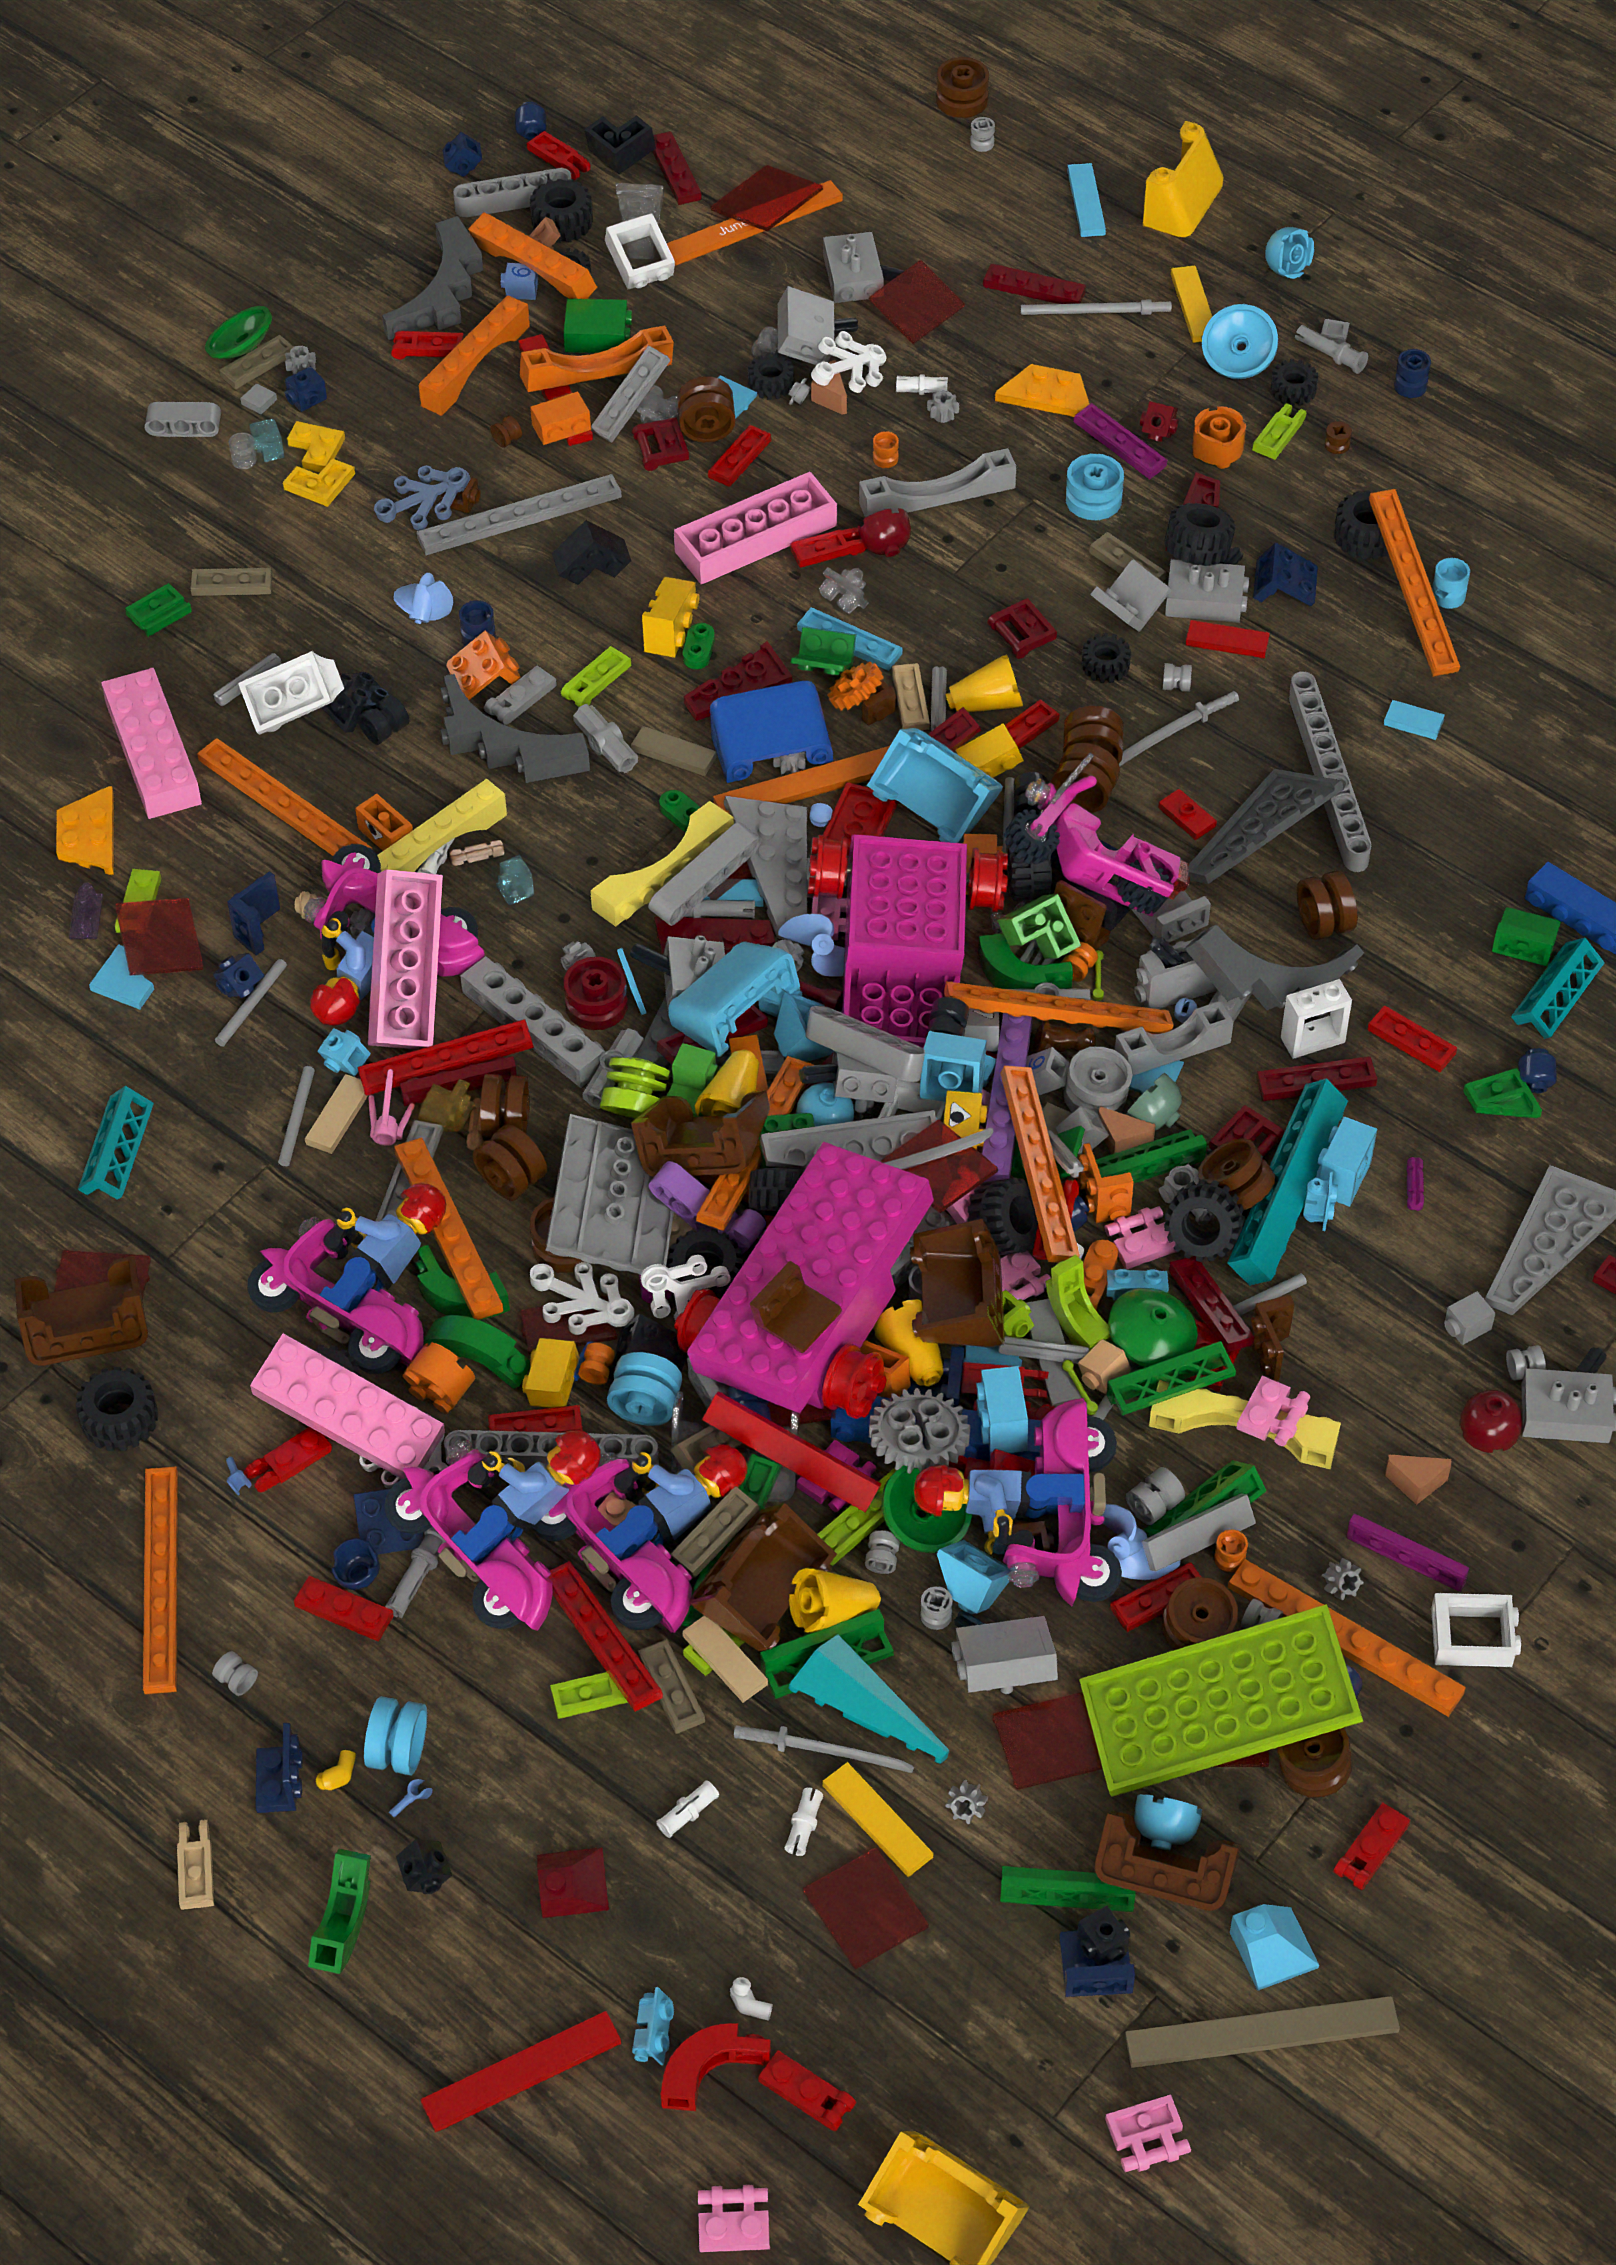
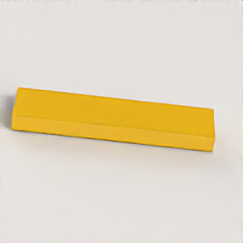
M1196 266L1171 268V278L1192 342H1202L1204 329L1212 318V314Z
M848 1762L823 1780V1787L907 1877L911 1876L933 1858V1852Z

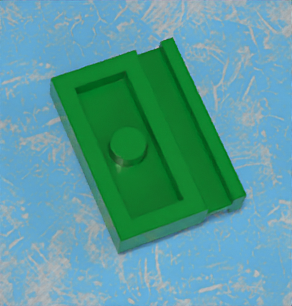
M168 583L127 606L125 611L126 615L141 630H144L149 637L191 613L192 609L189 602L186 603L184 597Z

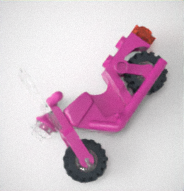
M1091 752L1058 790L1055 789L1052 783L1045 784V781L1041 778L1036 782L1032 781L1027 788L1025 796L1028 797L1029 805L1034 806L1036 804L1042 811L1038 815H1036V810L1028 812L1026 809L1019 812L1005 829L1006 832L1004 833V837L1007 838L1005 840L1006 845H1011L1009 849L1011 853L1015 851L1018 853L1016 855L1018 859L1024 857V862L1028 864L1031 860L1033 864L1043 863L1057 849L1062 873L1067 880L1150 917L1154 915L1168 898L1173 900L1180 891L1186 890L1190 882V876H1188L1189 863L1172 853L1134 837V834L1131 835L1120 849L1115 851L1109 850L1103 846L1096 834V830L1101 825L1100 819L1075 803L1070 804L1078 793L1095 786L1097 783L1096 778L1092 775L1075 782L1095 756ZM1114 874L1119 877L1117 887L1107 883Z

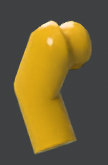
M342 1750L337 1766L326 1769L317 1775V1787L321 1790H334L348 1784L352 1776L356 1754L350 1750Z

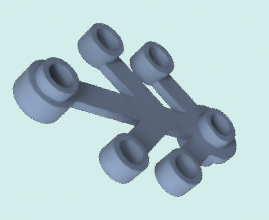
M426 465L418 470L421 482L409 480L406 476H399L394 481V486L398 493L405 494L409 491L417 493L395 503L387 498L379 500L374 506L376 516L380 521L388 523L395 519L398 512L421 503L410 521L415 530H424L428 525L426 517L437 496L446 492L441 503H438L434 508L437 518L446 520L452 515L450 506L457 493L464 491L471 479L469 473L460 467L443 472ZM433 480L441 482L436 485L427 484Z

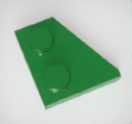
M1518 1068L1464 1085L1463 1092L1476 1113L1528 1118L1541 1117L1542 1109L1527 1083L1521 1080Z

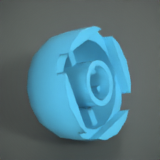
M1285 227L1277 230L1270 237L1265 250V258L1268 266L1276 274L1295 279L1304 274V272L1300 271L1304 269L1305 265L1310 266L1314 255V241L1308 237L1306 230Z
M822 1082L812 1085L803 1092L797 1103L796 1114L811 1113L815 1127L852 1122L854 1120V1104L851 1098L835 1097L833 1083Z
M1140 1794L1137 1796L1134 1819L1136 1827L1142 1836L1152 1840L1151 1847L1170 1851L1171 1845H1182L1190 1841L1196 1834L1201 1820L1202 1809H1197V1806L1165 1797L1163 1800L1157 1799V1802H1153V1795Z

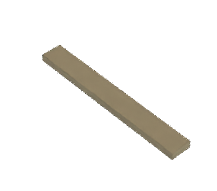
M1389 1996L1125 2031V2040L1130 2066L1135 2068L1398 2033L1400 2026L1393 1997Z

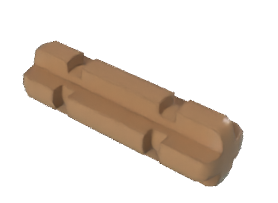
M501 840L490 841L489 845L485 842L464 847L462 851L460 848L453 849L449 852L450 861L453 866L463 865V861L472 863L489 859L491 855H493V858L503 856L504 847Z
M475 1098L472 1102L473 1111L470 1115L469 1134L467 1135L466 1142L469 1150H475L484 1142L481 1134V1099Z

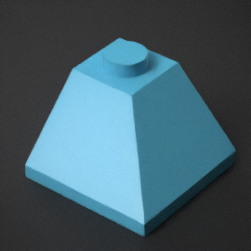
M788 993L783 995L774 1036L779 1045L778 1049L785 1058L790 1056L807 1062L831 1055L834 1050L806 1038L810 1007L825 1005L793 993L791 995Z
M965 1540L941 1548L937 1553L944 1580L952 1599L959 1603V1608L971 1614H978L989 1609L1014 1576L1015 1570L1008 1569L1005 1564Z
M1262 1904L1232 1916L1230 1935L1257 1991L1319 1968V1963L1291 1907Z

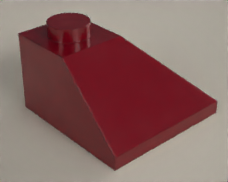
M602 1847L537 1855L539 1893L543 1918L609 1910Z

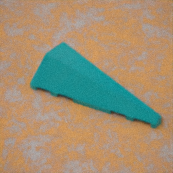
M838 1634L814 1651L789 1684L788 1689L797 1693L799 1690L815 1698L816 1704L823 1707L826 1703L842 1711L843 1717L886 1738L891 1735L906 1742V1748L912 1751L918 1748L934 1756L935 1762L939 1764L948 1757L950 1750Z

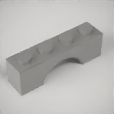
M1218 1001L1195 1009L1182 1025L1166 1033L1151 1034L1146 1032L1143 1027H1139L1116 1035L1115 1051L1126 1058L1131 1066L1132 1075H1136L1231 1043L1234 1021L1223 1003Z

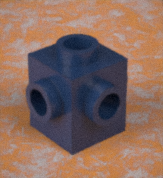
M460 132L452 141L448 142L442 150L446 168L462 177L471 170H474L482 160L480 143L463 132Z
M311 366L285 379V397L291 405L294 404L301 412L327 399L325 381Z
M249 953L238 954L235 957L231 955L218 964L220 968L213 973L217 980L216 986L221 993L228 997L239 996L240 998L250 994L255 989L253 985L264 977V974Z

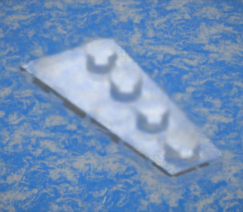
M615 183L622 222L652 213L659 226L664 185ZM651 236L626 243L629 258L653 259L655 244Z

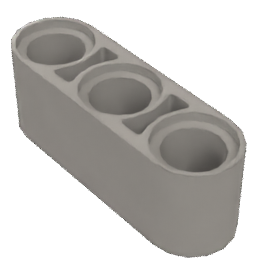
M153 402L147 409L145 430L148 434L157 437H213L219 431L221 409L218 405L210 402Z

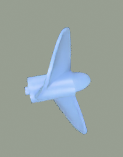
M425 573L421 577L419 584L413 583L398 588L394 592L393 597L396 604L407 612L409 619L415 620L416 624H421L422 622L429 623V620H438L447 616L451 612L454 603L453 596L448 587L440 580L435 582L431 573Z
M803 914L791 918L781 926L778 935L812 947L814 953L811 963L816 972L829 977L843 976L845 948L834 945L832 939L834 924L829 918L820 914Z
M1106 1504L1103 1513V1524L1118 1534L1109 1541L1108 1549L1119 1560L1122 1577L1137 1580L1158 1579L1180 1566L1179 1560L1158 1571H1151L1142 1545V1540L1147 1539V1534L1142 1529L1137 1528L1135 1518L1130 1511L1115 1504Z

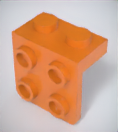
M486 630L449 659L446 664L450 674H455L460 689L468 700L498 676H501L510 684H514L521 678L517 671L520 667L515 659L509 656L508 651L510 648L507 643L500 637L496 639Z
M1090 1143L1083 1144L1082 1154L1078 1155V1160L1082 1163L1084 1169L1082 1172H1079L1077 1180L1079 1188L1086 1191L1085 1204L1089 1208L1088 1213H1093L1096 1223L1114 1221V1219L1121 1216L1125 1218L1130 1217L1134 1183L1131 1173L1101 1178Z

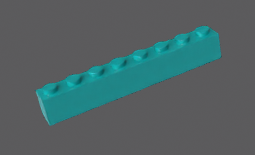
M1327 1078L1305 1084L1270 1164V1168L1275 1174V1183L1270 1192L1260 1202L1252 1206L1227 1264L1249 1286L1271 1281L1275 1276L1276 1268L1286 1251V1245L1296 1227L1300 1212L1305 1206L1307 1185L1317 1175L1320 1166L1317 1164L1319 1155L1323 1148L1328 1149L1330 1133L1334 1126H1338L1339 1121L1343 1117L1348 1100Z

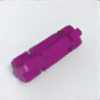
M1410 1157L1407 1160V1207L1409 1210L1420 1211L1423 1209L1424 1173L1422 1171L1423 1160L1420 1157Z

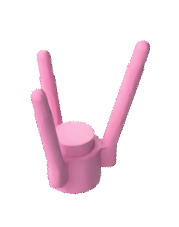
M389 1069L387 1072L383 1112L378 1120L374 1096L370 1095L368 1097L371 1122L370 1137L377 1144L384 1146L393 1145L396 1139H402L403 1130L415 1107L414 1103L409 1104L399 1126L396 1123V1119L389 1115L393 1082L392 1069Z

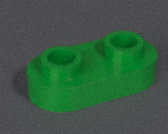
M697 623L689 628L683 648V662L688 668L702 669L709 664L715 642V632L712 626L706 623Z
M678 790L664 792L659 800L661 813L684 832L687 831L689 826V815L701 808L683 792Z

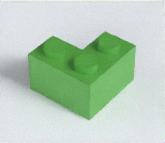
M1058 894L1043 895L997 920L1009 946L1024 945L1035 939L1044 959L1059 958L1081 946Z
M682 1043L672 1064L673 1084L667 1096H680L686 1099L691 1106L693 1117L704 1116L701 1112L699 1116L696 1114L694 1105L697 1098L719 1071V1065H716L715 1052Z

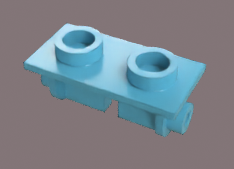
M1330 1172L1329 1180L1314 1178L1307 1185L1303 1216L1309 1222H1323L1322 1231L1326 1230L1327 1219L1333 1220L1338 1185L1332 1184L1333 1172Z
M1155 1269L1147 1271L1107 1270L1108 1285L1106 1295L1107 1297H1112L1113 1300H1117L1124 1293L1138 1288H1154L1167 1293L1169 1291L1167 1271Z
M655 1987V1993H645L644 1997L639 2001L637 2024L639 2026L647 2025V2029L635 2030L632 2053L635 2054V2060L646 2062L648 2057L652 2056L660 2065H664L665 2053L669 2049L668 2032L670 2020L674 2015L673 2001L659 1987Z

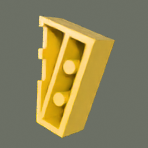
M664 577L656 590L655 596H657V599L649 602V607L652 608L651 611H644L642 615L644 652L675 658L679 647L683 648L685 629L691 627L692 610H696L698 607L699 594L696 593L695 582Z

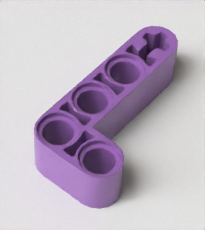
M666 1162L648 1185L650 1191L697 1232H699V1228H705V1231L716 1229L696 1221L697 1213L710 1191L677 1163ZM746 1209L740 1215L734 1212L724 1231L717 1230L718 1234L723 1232L728 1234L729 1240L734 1239L738 1243V1248L744 1254L765 1229L766 1221L758 1212Z

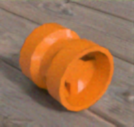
M880 432L873 438V462L878 467L891 468L898 462L899 440L894 433Z
M1080 942L1081 946L1070 951V955L1066 956L1061 962L1072 963V980L1076 982L1082 981L1088 974V968H1092L1098 960V954L1095 949L1084 942Z
M589 1343L584 1353L585 1361L581 1363L579 1368V1377L591 1384H605L610 1373L608 1367L612 1365L615 1357L614 1350L602 1343Z
M1230 1529L1223 1531L1217 1537L1214 1560L1219 1569L1230 1573L1236 1572L1246 1559L1248 1541L1243 1533Z

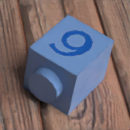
M507 263L506 273H501V288H505L506 296L509 295L516 299L536 300L538 274L521 263Z

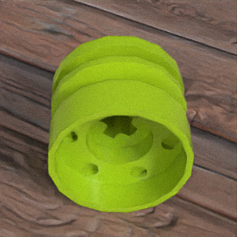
M610 1058L609 1067L620 1072H607L606 1077L618 1083V1087H606L603 1089L600 1108L614 1114L638 1118L660 1099L652 1095V1091H666L667 1085L657 1080H667L670 1071L651 1061L640 1058Z

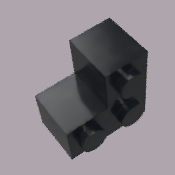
M637 115L619 128L606 118L601 117L584 129L589 151L618 174H621L656 149L652 127Z
M587 520L552 553L559 576L577 585L595 568L615 578L632 561L623 538Z

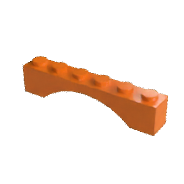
M483 212L468 229L478 248L494 257H507L527 266L569 299H588L597 289L587 268L486 212Z
M507 295L419 383L421 407L442 416L457 401L468 377L484 356L502 343L516 341L530 327L528 304Z
M664 325L640 330L622 344L590 355H564L546 348L521 352L520 377L527 392H533L627 374L648 345L668 356L671 360L667 365L669 366L672 365L674 342Z

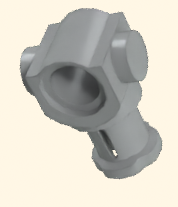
M1189 1164L1173 1168L1169 1176L1165 1177L1164 1185L1159 1188L1163 1200L1171 1203L1182 1187L1186 1188L1188 1183L1193 1181L1197 1185L1200 1181L1198 1170L1192 1168ZM1197 1208L1191 1210L1196 1217L1195 1221L1199 1225L1207 1224L1215 1216V1214L1207 1209Z

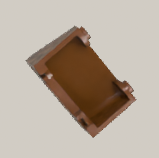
M753 1091L746 1094L741 1100V1109L736 1113L693 1117L690 1104L680 1096L662 1097L631 1122L643 1170L654 1177L666 1162L671 1161L680 1165L692 1176L740 1173L751 1161L768 1116L770 1105L767 1092Z
M984 1219L914 1233V1246L910 1247V1256L914 1265L918 1264L921 1270L923 1311L917 1312L916 1319L912 1320L915 1337H920L922 1342L981 1347L1004 1345L1001 1260L998 1248Z
M135 1256L113 1261L107 1269L108 1282L49 1293L46 1282L40 1277L27 1276L14 1279L17 1319L26 1356L32 1364L38 1366L50 1365L136 1348L146 1342L148 1330Z
M786 1503L761 1509L739 1531L695 1590L689 1603L698 1612L757 1651L772 1649L780 1640L778 1634L781 1629L777 1622L789 1607V1594H794L796 1584H791L794 1576L799 1570L804 1568H815L829 1572L832 1568L830 1563L837 1553Z
M1115 1810L1107 1813L1095 1861V1872L1101 1881L1208 1911L1219 1909L1224 1904L1242 1844L1227 1840L1214 1841L1208 1846L1205 1856H1201L1199 1861L1139 1845L1141 1833L1136 1827L1134 1816Z

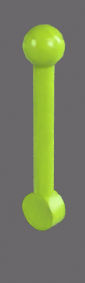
M1096 950L1098 960L1095 963V989L1093 990L1092 997L1096 1001H1101L1104 997V991L1101 989V960L1104 954L1102 951Z
M1071 1360L1063 1361L1062 1369L1069 1373L1081 1397L1086 1401L1087 1413L1094 1415L1098 1410V1405L1088 1397L1073 1370V1362Z

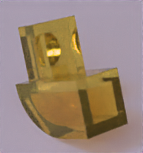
M459 1079L452 1092L433 1083L421 1106L418 1120L440 1124L443 1127V1131L447 1132L461 1130L476 1104L470 1100L471 1096L467 1095L470 1083Z

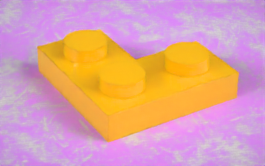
M296 421L287 437L288 446L307 450L302 460L303 469L321 472L332 458L335 459L345 440L344 431Z
M333 458L319 474L296 466L283 481V487L288 492L328 507L353 478L355 468Z

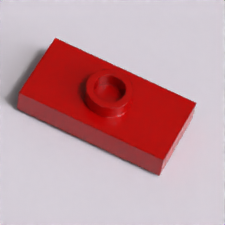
M1180 789L1159 801L1158 808L1195 840L1216 827L1217 820Z

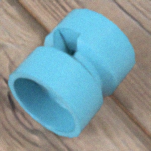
M1446 558L1439 561L1436 565L1432 591L1438 606L1452 609L1464 603L1470 568L1463 560Z

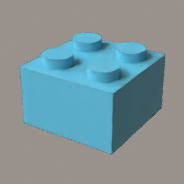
M929 1031L923 1048L925 1056L920 1080V1098L946 1102L947 1090L981 1093L984 1085L987 1040Z
M1343 1117L1339 1127H1333L1328 1140L1331 1144L1328 1149L1323 1148L1319 1155L1317 1164L1320 1166L1315 1178L1329 1180V1174L1333 1172L1332 1184L1338 1185L1336 1202L1350 1207L1371 1165L1377 1128L1347 1117Z
M1019 1366L981 1370V1382L976 1383L978 1397L976 1404L978 1417H981L982 1421L981 1436L983 1444H989L990 1455L995 1449L1007 1453L1028 1451V1417Z

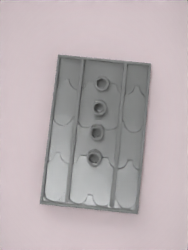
M573 1114L569 1115L545 1251L558 1256H569L581 1259L586 1263L610 1266L618 1271H630L640 1275L644 1269L651 1265L662 1264L666 1266L674 1212L650 1191L648 1185L654 1177L647 1174L642 1168L632 1129Z

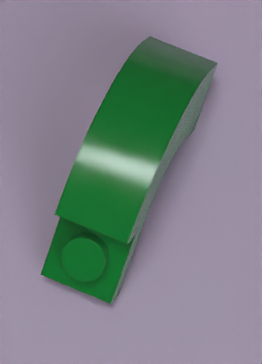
M1003 933L979 936L978 956L981 968L987 979L996 988L1035 989L1039 984L1046 982L1056 985L1059 989L1072 988L1073 968L1071 962L1047 965L1028 964L1013 954Z
M428 1244L420 1247L417 1250L418 1261L415 1262V1267L418 1272L419 1290L422 1297L430 1306L447 1316L459 1315L473 1318L455 1279L449 1277L441 1270ZM496 1271L488 1275L503 1304V1312L483 1319L510 1311L508 1293Z
M448 1315L438 1318L424 1337V1345L426 1343L430 1345L431 1342L437 1343L458 1357L474 1360L487 1367L513 1389L520 1386L524 1376L531 1367L530 1360L514 1348L516 1344L514 1339L501 1330L474 1318L459 1315Z
M338 1849L335 1853L330 1895L323 1919L311 1938L308 1967L341 1974L354 1950L367 1906L371 1883L368 1880L371 1855L344 1849Z

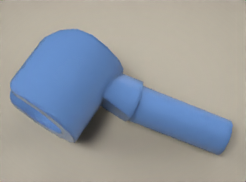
M228 1457L226 1462L231 1475L228 1477L227 1483L237 1495H240V1488L244 1485L250 1488L252 1483L241 1470L237 1469L233 1457Z
M416 1779L408 1784V1793L389 1811L393 1817H396L415 1799L424 1800L431 1796L432 1788H426L420 1794L418 1793L419 1785L425 1780Z

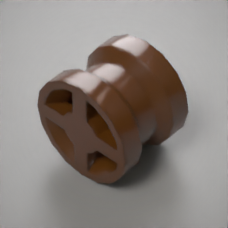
M510 415L504 417L501 423H495L490 427L493 439L502 448L510 445L512 440L516 441L522 437L519 423Z
M1336 421L1327 426V437L1324 443L1326 450L1333 454H1343L1349 450L1350 438L1352 436L1350 425Z

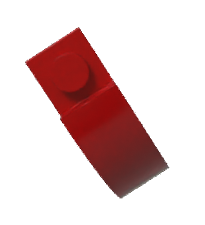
M738 2023L714 2025L696 2032L681 2043L666 2066L661 2087L662 2108L696 2111L699 2086L710 2070L725 2063L766 2066L771 2060V2039H765L757 2034L739 2037Z

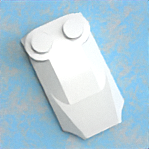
M312 651L238 683L258 734L274 732L281 725L332 703L336 696L344 690V685L334 660L323 658Z

